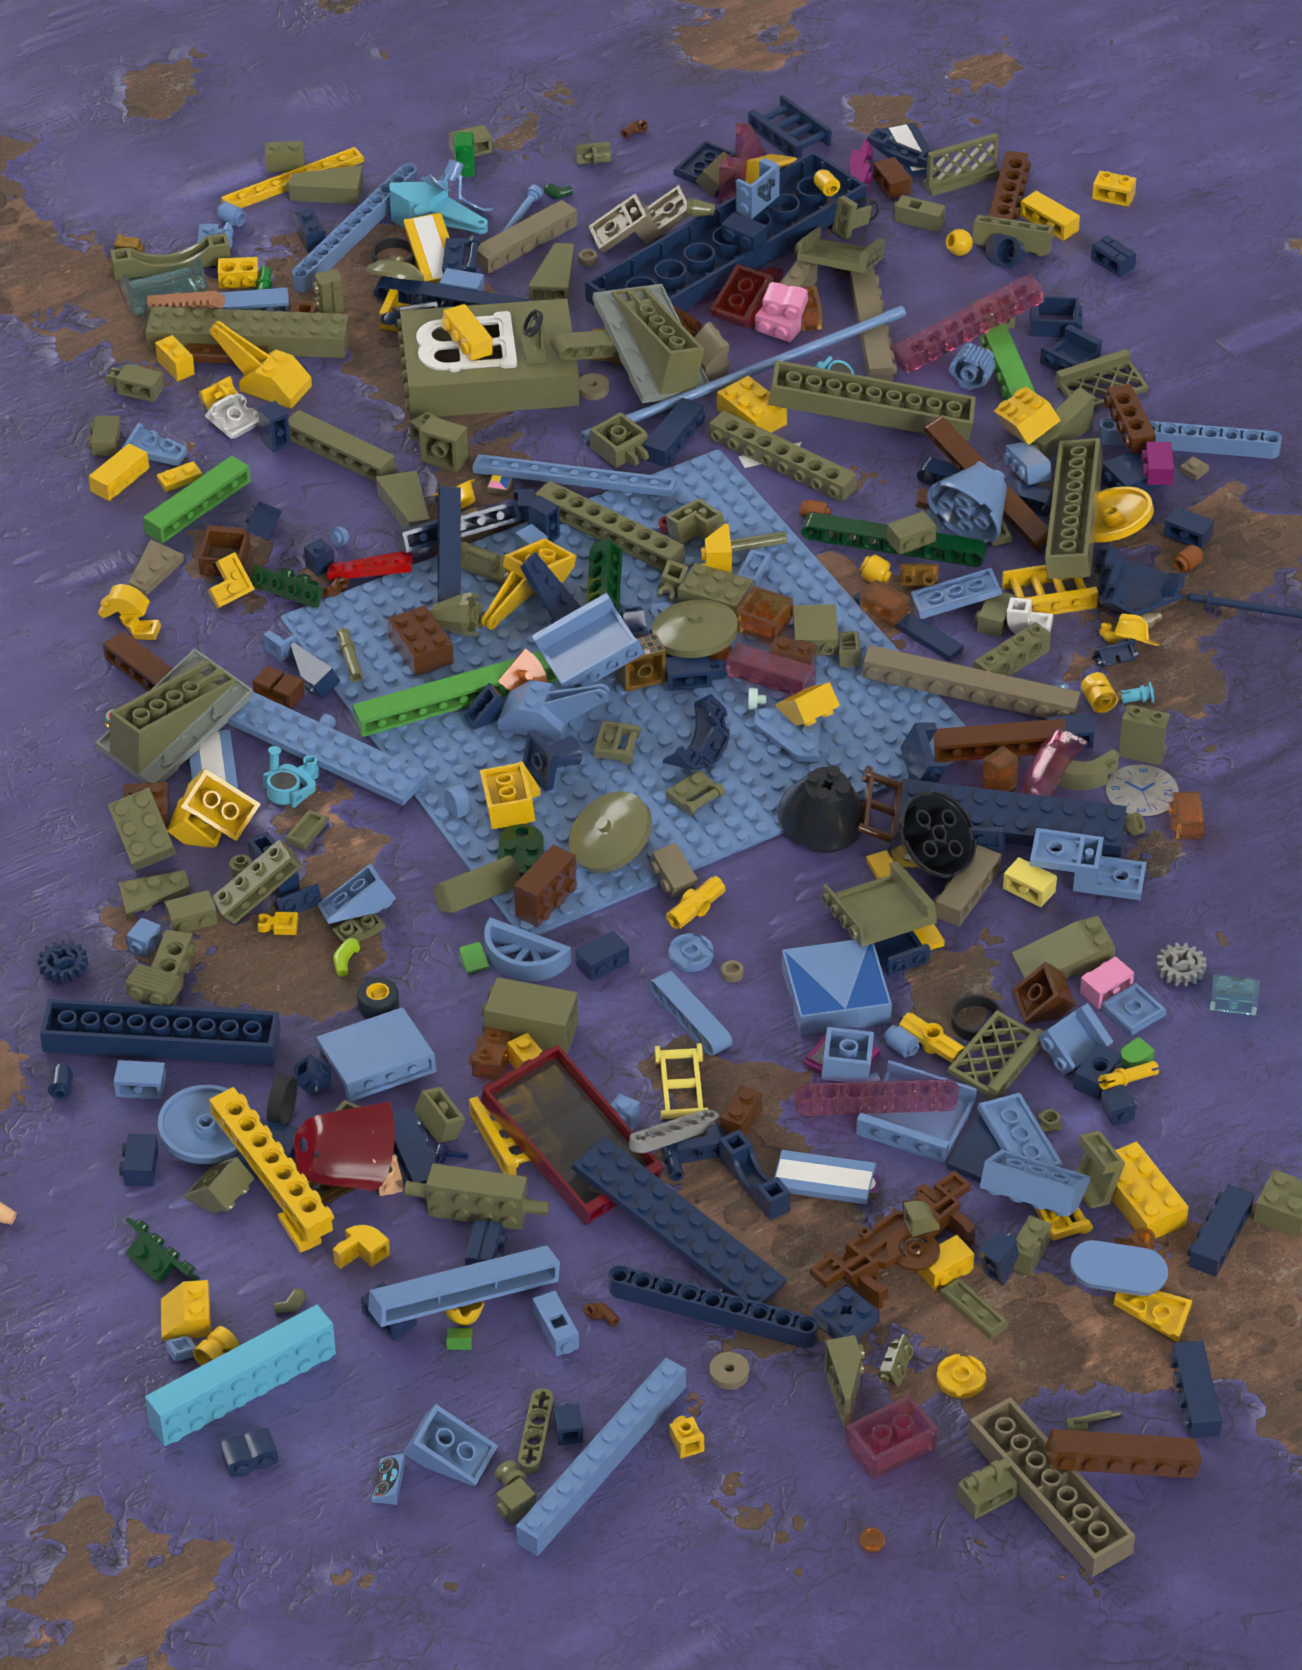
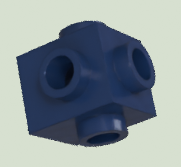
M309 1054L294 1066V1077L297 1079V1086L316 1096L331 1085V1066Z

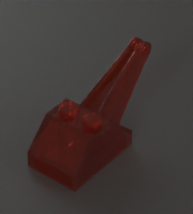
M737 264L710 308L711 316L744 328L755 326V315L763 307L762 300L769 283H779L783 278L784 270L773 266L757 271Z

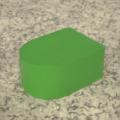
M1140 1037L1136 1038L1121 1050L1123 1069L1154 1061L1155 1050Z

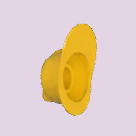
M475 479L456 486L461 487V509L475 502L472 483ZM437 493V494H433V495H431V496H429V497L438 496V493Z
M1121 614L1115 631L1109 632V634L1114 636L1132 638L1155 646L1160 645L1149 639L1148 624L1138 615Z

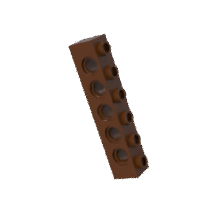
M1005 152L989 213L990 217L1010 220L1018 219L1020 209L1018 207H1021L1022 196L1025 193V184H1027L1028 173H1030L1031 169L1028 153Z

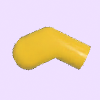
M1103 622L1101 624L1099 633L1106 642L1116 644L1121 640L1127 639L1109 634L1112 630L1111 623Z

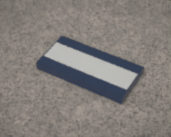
M915 122L882 128V130L893 134V141L921 152L926 147L929 148ZM902 164L905 171L911 177L927 174V168H917Z

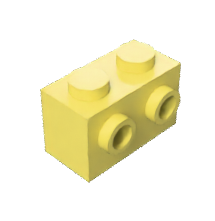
M1018 857L1004 873L1003 889L1042 907L1056 892L1057 876L1040 867L1030 866V862Z

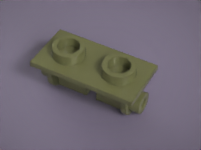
M902 1334L900 1340L894 1339L889 1343L885 1355L886 1361H883L878 1372L880 1382L888 1383V1381H893L897 1388L900 1387L902 1379L906 1375L908 1363L913 1356V1347L905 1334Z

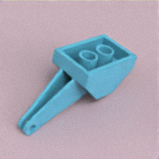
M446 181V183H445V185H444V186L447 187V188H448V181ZM426 182L390 183L391 221L405 228L403 224L405 219L441 213L444 223L448 227L468 230L478 234H484L488 231V221L448 197V191L431 186Z

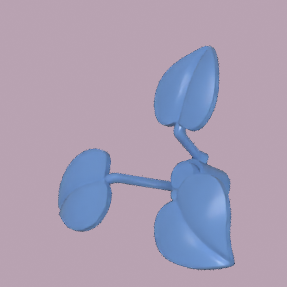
M449 159L444 174L439 179L442 183H439L432 174L427 177H421V180L427 184L450 192L452 189L444 186L446 181L455 182L458 179V200L460 203L476 211L485 212L493 210V208L479 207L462 197L463 176L460 175L464 166L462 163Z

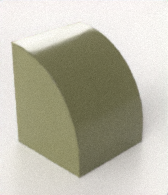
M923 1201L904 1203V1221L912 1237L940 1229L927 1203Z

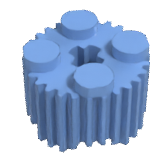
M972 343L965 344L951 363L949 372L955 377V380H958V385L960 388L963 387L964 390L970 391L975 388H982L994 372V354L992 351L984 350V348L981 349L980 346L977 347Z

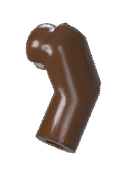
M646 120L632 121L621 131L622 137L628 138L635 133H644L648 128V122Z

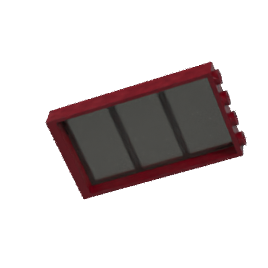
M559 1045L551 1049L546 1048L538 1057L533 1060H526L516 1070H509L501 1079L496 1082L491 1081L484 1086L480 1102L585 1225L617 1206L572 1170V1164L604 1136L656 1177L661 1178L663 1165L650 1151L637 1153L629 1149L630 1135L634 1132Z

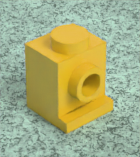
M679 1416L669 1424V1436L680 1459L704 1452V1435L700 1432L693 1416L689 1418Z

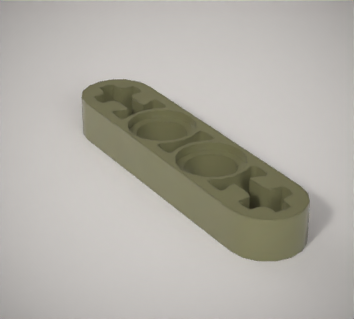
M545 1388L537 1389L531 1395L518 1454V1468L527 1475L537 1473L541 1468L554 1408L553 1393ZM541 1399H546L543 1404V1409L539 1408V1402L541 1401ZM536 1417L545 1420L540 1425L533 1424L531 1421ZM536 1437L541 1441L537 1445H531L527 1443V1440ZM529 1453L533 1454V1461H531V1464H527L529 1459Z

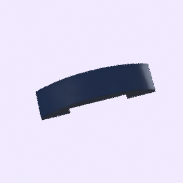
M877 127L867 137V141L879 152L889 158L895 157L899 163L911 167L927 168L928 153L934 151L926 147L921 152L893 141L892 133ZM942 156L935 157L933 163L937 164Z

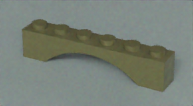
M226 233L206 236L194 246L172 254H147L130 247L110 250L115 281L185 271L194 267L218 265V258H231L230 245Z

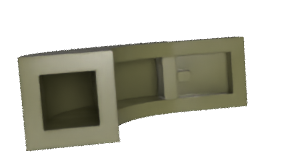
M1112 749L1099 758L1087 762L1072 760L1063 753L1047 754L1040 758L1039 774L1052 784L1065 789H1096L1108 783V775L1113 774L1118 769L1119 753Z

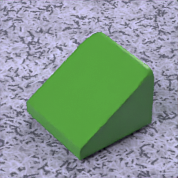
M480 942L459 948V959L467 974L489 968Z
M448 1328L446 1336L447 1350H472L473 1328Z

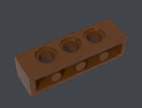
M1125 384L1107 387V396L1104 397V404L1110 410L1111 419L1117 425L1118 434H1121L1123 437L1124 446L1128 447L1131 455L1142 453V450H1146V442H1156V434L1132 385Z

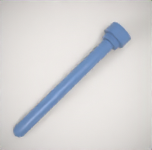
M531 185L526 191L525 201L503 231L518 224L531 204L540 200L543 190L539 186Z

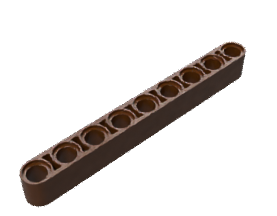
M939 415L923 427L927 437L959 471L975 465L978 461L990 467L943 416ZM1007 485L1003 517L1038 552L1047 545L1049 528Z

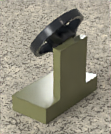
M844 195L839 197L832 231L845 240L851 238L853 229L869 224L878 216L879 207L877 202L871 198H861L854 202ZM861 202H871L868 206L864 205L860 209L857 208V205ZM875 204L876 213L870 218V216L872 215V207Z
M537 309L528 314L524 321L523 332L520 333V342L526 364L546 362L545 332L542 323L543 313Z

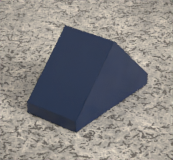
M491 683L487 684L463 714L472 729H478L498 721L502 712V697Z

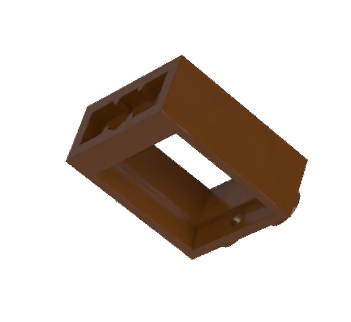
M208 525L198 558L200 574L222 576L215 563L222 558H210L213 547L240 549L238 558L244 568L251 545L250 532L246 531V528Z

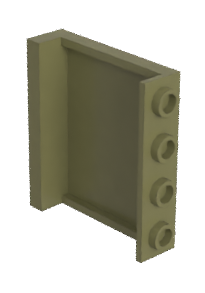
M818 226L797 242L795 254H798L797 260L866 273L883 259L886 239L878 238L866 248L820 239L821 226Z
M898 861L889 863L890 876L834 893L827 884H823L824 894H822V901L824 906L829 907L834 918L839 919L842 927L849 931L851 938L856 940L861 947L937 923L935 903Z

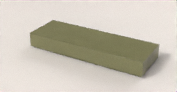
M959 1277L940 1290V1295L990 1340L1009 1327V1321Z

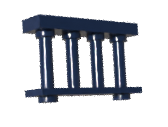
M784 95L780 96V107L764 115L755 109L748 112V127L787 156L799 159L802 157L803 148L819 140L827 146L831 145L832 130ZM781 114L788 117L776 124L770 121ZM793 123H797L800 126L788 133L782 130ZM807 131L812 134V136L800 142L795 139V137Z

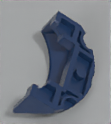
M712 694L694 703L696 725L693 739L688 748L685 750L683 746L678 747L673 754L665 757L662 763L689 770H701L715 764L723 756L722 754L728 745L730 729L726 727L725 722L728 714L726 708Z

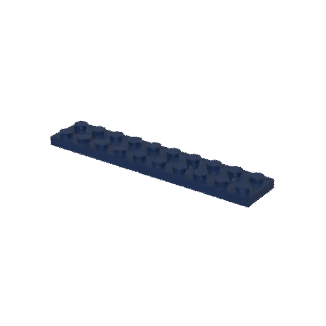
M607 1137L601 1138L572 1164L574 1172L729 1294L765 1304L786 1285L787 1278Z

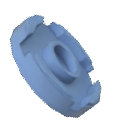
M693 933L679 935L670 943L668 958L671 964L679 970L685 972L700 971L708 967L713 961L714 947L705 936L700 935L698 937L694 936Z

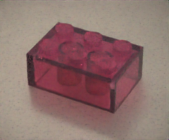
M911 1394L846 1426V1445L872 1479L937 1447L938 1428Z

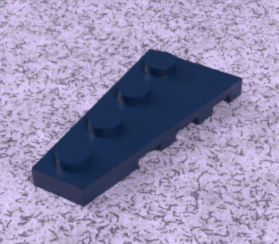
M536 552L531 554L520 566L532 590L537 591L540 596L539 602L542 608H546L552 618L550 620L551 624L581 608Z

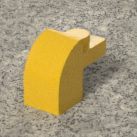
M114 585L109 595L102 599L98 614L103 619L116 612H119L121 615L137 614L139 618L145 614L150 600L142 592L130 585Z
M356 1225L346 1229V1240L339 1242L333 1248L334 1264L339 1269H342L358 1257L372 1268L390 1255L389 1239L378 1229L368 1225Z

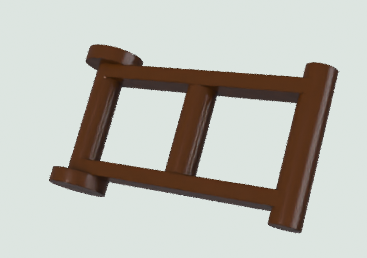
M867 765L861 781L866 783L862 823H858L856 831L890 843L898 823L904 779L899 782L872 772L873 767ZM874 782L895 789L893 807L872 799ZM871 808L892 816L890 833L868 826Z

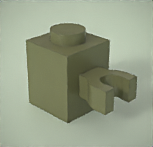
M668 559L658 585L659 592L657 598H661L663 593L669 594L668 601L672 603L674 595H678V588L683 582L688 566Z

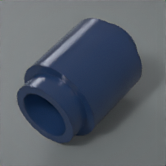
M57 1064L50 1071L48 1093L56 1099H64L71 1095L73 1072L68 1065Z

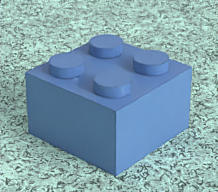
M827 1027L821 1080L868 1085L874 1032Z

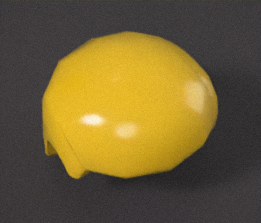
M481 1301L444 1312L453 1323L471 1325L480 1316L484 1303Z

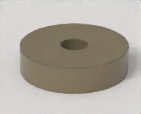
M590 373L579 378V395L582 398L599 400L609 393V380L605 376Z
M721 1353L715 1356L710 1363V1379L721 1389H738L749 1379V1363L745 1357L738 1353Z

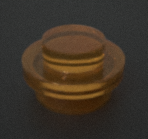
M870 1527L861 1533L859 1544L867 1552H878L885 1545V1536L878 1528Z

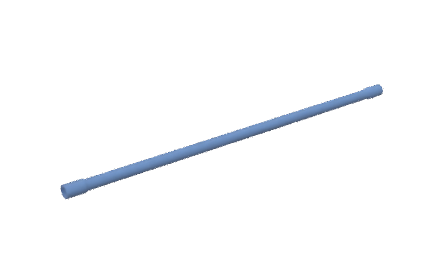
M902 305L881 315L625 416L633 422H638L675 407L681 398L688 400L696 399L729 386L746 376L751 377L772 369L775 366L776 360L789 362L877 326L906 316V311ZM590 429L581 432L585 443L590 442Z

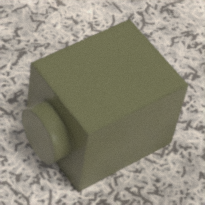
M521 1477L496 1493V1511L500 1517L506 1518L511 1524L525 1517L536 1504L535 1492Z

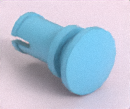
M1148 682L1147 687L1140 685V688L1121 690L1123 704L1140 700L1146 702V699H1150L1151 703H1154L1155 694L1151 682Z

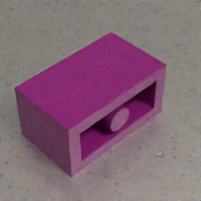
M1146 442V450H1142V463H1146L1143 464V476H1147V484L1172 485L1174 463L1171 442Z

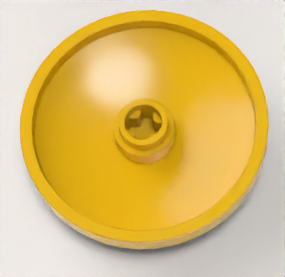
M1114 487L1099 491L1094 542L1119 540L1142 529L1150 521L1154 513V506L1150 495L1146 491L1135 487Z

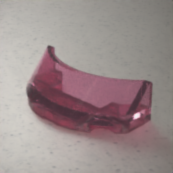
M1060 726L1056 728L1050 739L1047 738L1041 745L1029 765L1021 787H1023L1021 793L1052 797L1066 768L1086 745L1087 741Z

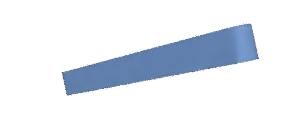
M1110 417L1101 419L1098 431V438H1100L1101 443L1124 446L1123 437L1121 434H1118L1115 421H1112ZM1149 421L1156 434V442H1171L1173 451L1269 459L1277 458L1280 454L1282 437L1275 431Z

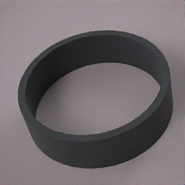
M385 238L378 241L372 248L373 263L380 260L376 255L388 248L407 250L411 255L403 261L412 265L415 262L410 242L403 238Z
M976 994L962 997L956 1001L952 1007L951 1026L958 1036L971 1041L979 1032L967 1029L957 1022L955 1015L961 1009L969 1006H982L992 1010L994 1013L996 1010L1003 1013L1000 1005L990 997ZM1001 1021L995 1024V1029H1001ZM983 1036L982 1040H990L993 1036Z
M279 1074L274 1080L267 1105L268 1121L288 1125L297 1098V1079L295 1077Z

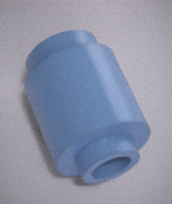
M223 202L217 208L218 219L226 223L230 222L232 226H241L246 220V213L243 212V209L229 202Z
M892 1025L884 1035V1041L887 1042V1045L905 1058L913 1056L919 1049V1039L901 1026Z

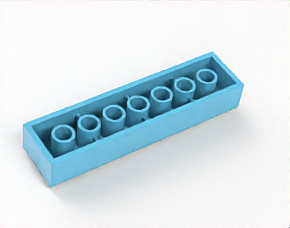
M315 1305L146 1395L145 1402L150 1429L165 1447L179 1441L182 1437L193 1431L200 1430L204 1425L213 1420L222 1418L226 1413L244 1406L250 1400L266 1394L274 1387L285 1384L300 1373L307 1372L311 1367L329 1360L332 1356L336 1355L333 1323L322 1309Z

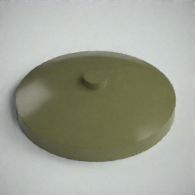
M703 599L688 600L663 610L653 622L652 634L658 635L667 654L681 658H699L715 654L728 647L738 634V621L733 610L722 603Z
M617 791L605 794L588 804L576 818L569 835L570 852L576 855V862L587 871L607 873L617 870L632 861L645 846L652 828L651 812L647 805L633 793Z

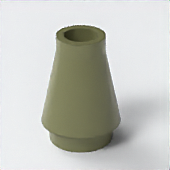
M695 198L687 201L686 215H691V217L714 216L715 204Z

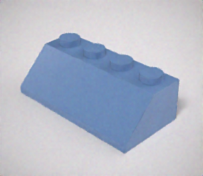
M1001 1149L985 1160L980 1188L987 1190V1193L991 1195H1004L1009 1197L1011 1201L1027 1202L1036 1209H1049L1054 1211L1056 1215L1065 1217L1070 1216L1078 1209L1091 1177Z

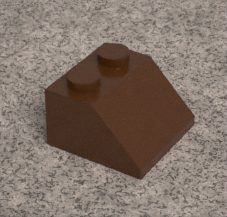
M1044 962L1012 989L1026 1024L1060 1019L1076 1006L1063 971L1047 962Z

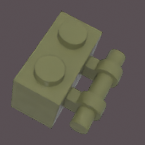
M1007 1458L989 1463L981 1471L976 1470L970 1473V1476L963 1478L958 1483L957 1500L974 1520L1016 1498L1018 1482L1007 1470L1011 1466Z

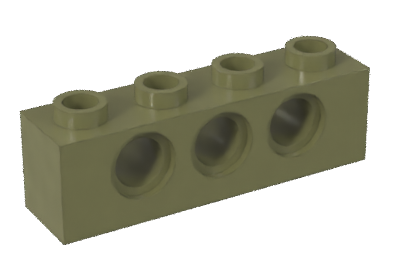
M1035 622L974 660V668L1012 676L1050 651L1051 632Z
M165 930L151 966L152 968L180 976L181 989L183 987L184 974L189 972L190 959L196 953V944L193 943L192 933ZM177 996L175 997L170 1006L176 1005ZM140 999V1003H141V1004H151V1005H153L152 1003H149L148 1001L146 1002V1001H144V1000L142 1001V1000Z

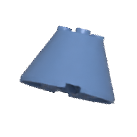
M978 461L975 465L933 484L927 492L928 504L935 515L939 514L945 520L944 525L958 536L979 539L985 543L987 541L993 543L1000 535L1007 492V485L1004 481L1005 475L1001 471H994L983 462Z

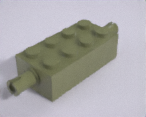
M432 1163L427 1184L407 1180L404 1191L405 1196L425 1198L428 1216L471 1223H474L475 1220L487 1221V1223L499 1222L507 1229L523 1230L527 1213L547 1217L550 1207L549 1201L529 1199L527 1177Z

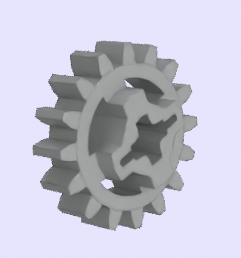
M1175 943V947L1167 945L1166 950H1160V955H1157L1156 970L1160 972L1161 978L1167 977V983L1175 981V986H1178L1180 982L1184 986H1188V982L1196 984L1197 979H1203V974L1206 973L1207 959L1203 957L1202 951L1196 952V946L1188 948V943H1185L1184 946Z

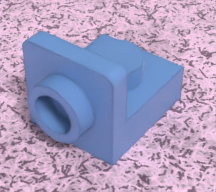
M270 630L263 634L264 650L276 659L283 662L294 655L291 644L293 642L297 644L296 636L292 635L283 640L282 637L277 636Z

